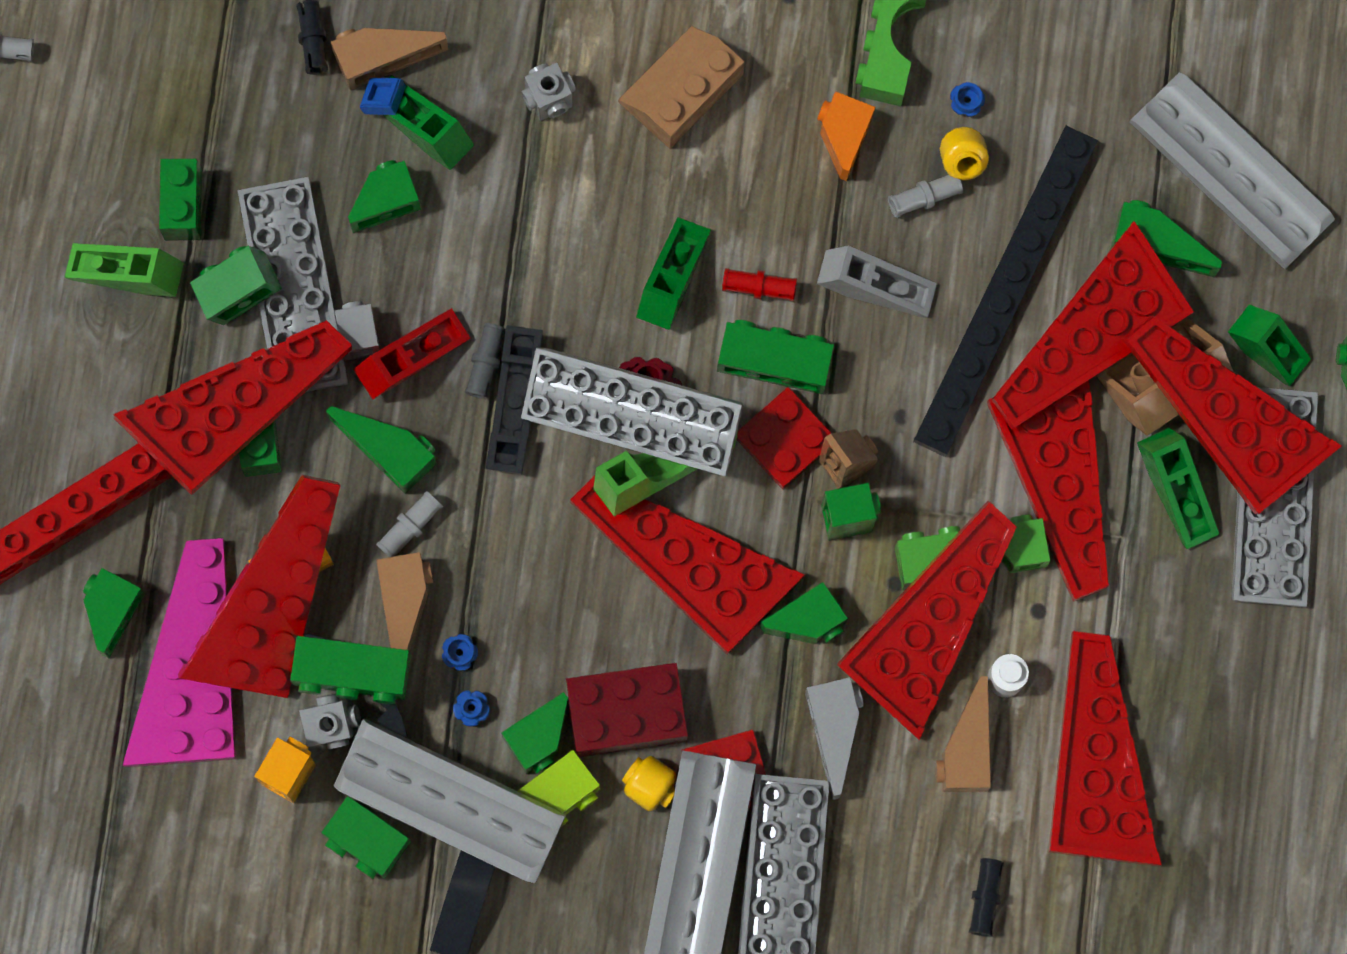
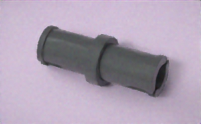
M484 323L478 351L472 355L471 361L474 365L467 389L465 390L466 394L481 399L488 398L494 370L499 369L500 360H498V355L504 334L506 333V328L491 323Z

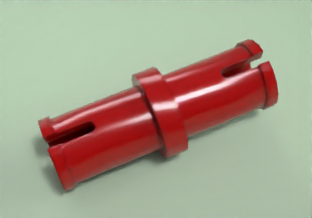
M725 268L722 291L754 295V299L760 300L762 296L794 302L797 278L766 275V271L758 270L757 273Z

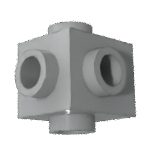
M558 63L550 66L548 64L538 65L529 71V75L524 77L525 90L521 91L523 99L530 111L535 109L540 121L546 118L558 117L573 107L572 92L576 91L575 85L569 72L562 73ZM555 85L554 88L546 90L547 88Z
M336 693L316 698L317 705L299 710L308 747L324 743L327 744L328 749L349 745L348 738L355 736L358 727L361 725V715L357 705H353L351 699H339V697H336Z

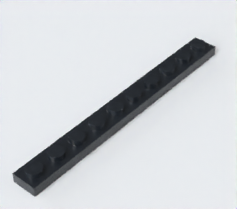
M1067 125L1065 126L914 438V443L943 457L947 456L1098 142L1097 139Z

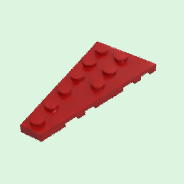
M1135 221L1131 223L991 399L1011 430L1132 353L1123 339L1150 317L1155 316L1169 327H1172L1194 313Z
M1155 316L1150 317L1123 339L1254 514H1260L1342 447L1333 439H1329L1317 431L1316 427L1306 420H1301L1285 409L1284 405L1248 380L1230 371L1222 365V362L1191 344L1190 340Z
M301 475L278 512V518L268 534H265L258 544L259 548L250 563L245 565L217 610V616L205 635L202 634L197 642L194 653L187 664L184 663L179 671L178 677L180 679L288 698L292 683L290 678L297 636L304 635L339 494L340 484L338 482Z
M595 475L570 499L572 505L727 655L805 577L804 574L794 569L791 570L778 564L775 560L763 554L760 555L747 549L724 535L690 519L687 520L671 512L670 509L659 504L656 505L646 499L613 516L594 490Z
M989 501L980 508L837 663L847 675L918 740L922 736L926 721L938 701V695L943 684L950 674L970 631L980 603L983 602L987 594V588L996 568L999 567L1017 528Z
M1073 631L1071 633L1048 852L1160 867L1161 860L1155 844L1152 820L1148 813L1145 789L1134 740L1130 733L1127 719L1128 714L1121 693L1120 678L1111 638L1109 635Z

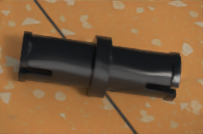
M304 0L303 4L299 2L296 7L301 30L298 34V41L300 45H303L305 72L310 75L322 74L320 67L322 72L328 71L324 42L327 40L326 31L321 27L319 2L316 0Z
M981 858L977 889L972 891L971 897L974 901V908L969 933L976 936L992 937L996 906L1001 904L1002 896L999 895L1004 862L996 859Z

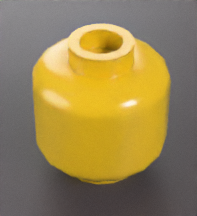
M970 127L955 128L948 132L941 141L940 154L943 166L951 177L965 181L971 180L981 175L987 168L989 162L988 150L985 139L979 131Z
M648 756L644 760L638 757L622 779V782L626 784L624 787L625 795L647 811H654L660 805L667 808L673 801L677 773L654 756Z

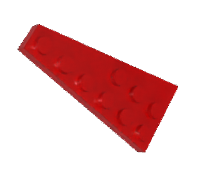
M326 320L286 338V341L266 350L262 348L251 353L250 357L239 362L228 363L180 385V388L158 397L156 395L145 400L144 404L128 411L124 409L115 413L114 420L193 495L352 350V344Z
M1089 380L1012 430L991 400L992 398L988 399L987 405L1037 519L1043 518L1047 543L1073 602L1106 589L1109 583L1105 542L1103 540V517L1099 496L1100 484Z

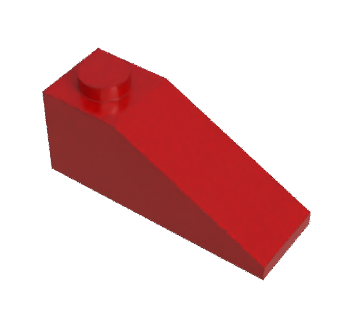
M451 308L370 355L353 370L373 400L470 340L471 337Z

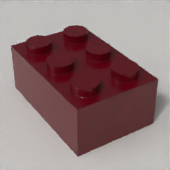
M677 663L566 678L575 748L578 757L687 742L688 735Z

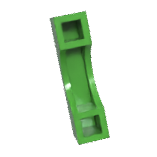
M875 0L871 18L878 20L875 31H867L863 51L870 52L867 64L860 63L855 84L862 85L860 97L896 106L902 105L912 62L901 55L896 49L891 37V27L904 13L924 8L926 0Z
M736 433V436H735L733 449L735 448L737 433ZM626 450L596 467L594 490L613 516H616L698 468L645 453L634 455Z
M1021 515L1011 518L1010 521L1017 528L1003 556V564L1010 573L1046 568L1050 563V556L1043 518L1033 520L1032 515ZM960 526L941 528L938 530V535L924 537V532H912L902 535L903 540L897 541L895 545L902 590H906L960 531Z

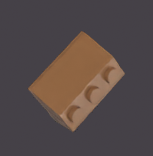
M691 26L620 97L618 102L671 149L743 76L745 61L718 37Z
M1186 317L1171 327L1190 340L1191 344L1207 355L1213 356L1222 362L1223 366L1233 372L1223 344ZM1130 353L1097 375L1099 381L1127 420L1146 436L1160 429L1164 424L1179 415L1133 353Z

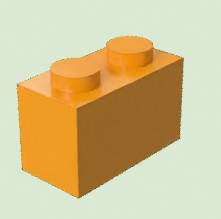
M277 737L254 777L263 787L294 804L316 764L310 756L312 752L308 750L309 747L292 737H289L286 742Z

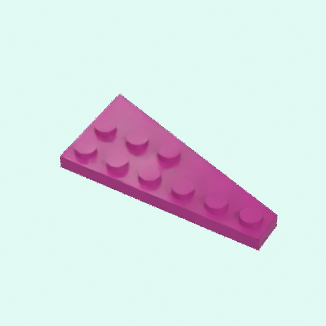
M223 538L189 540L185 543L125 754L124 767L236 759L232 688L180 679L178 677L179 671L184 663L187 664L196 649L197 642L202 634L205 635L217 616V610L227 596L225 540Z

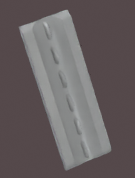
M1180 72L1129 121L1284 269L1335 220L1327 207L1188 76Z
M309 177L237 190L247 244L266 253L282 287L280 291L259 303L267 349L286 341V338L326 320L338 331ZM344 358L306 392L347 385L348 379Z
M537 347L521 418L727 476L743 404L732 399L567 353Z
M1258 387L1284 405L1285 409L1316 427L1317 392ZM1314 469L1260 514H1254L1237 492L1232 579L1233 601L1307 607Z
M365 718L361 722L334 784L338 791L531 883H536L566 817L565 814Z
M682 750L644 954H721L756 764Z
M755 774L752 789L738 954H815L829 781Z

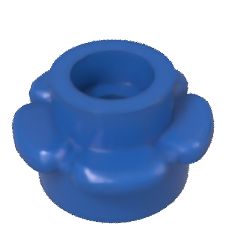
M963 83L951 91V107L959 115L975 116L980 112V107L985 104L984 93L974 83ZM969 97L971 101L966 103L964 98Z
M464 634L449 637L442 646L444 650L442 654L443 662L450 668L455 667L458 671L470 668L471 662L475 661L478 656L477 646L473 645L472 639ZM458 649L463 650V654L461 656H458L456 654V651Z
M463 691L457 696V703L453 706V713L458 720H462L464 725L470 727L477 726L479 722L486 720L489 716L490 707L487 705L488 699L480 691ZM471 704L474 705L475 710L469 711L468 706Z

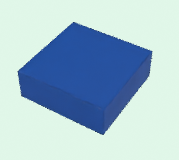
M370 78L360 104V109L364 114L396 115L406 88L405 83L401 78Z

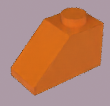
M835 91L831 102L824 101L817 120L822 122L820 135L840 179L847 181L872 122L875 107Z

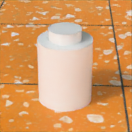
M1006 654L999 657L988 672V686L994 694L1000 697L1016 695L1028 680L1029 670L1026 662L1014 654Z

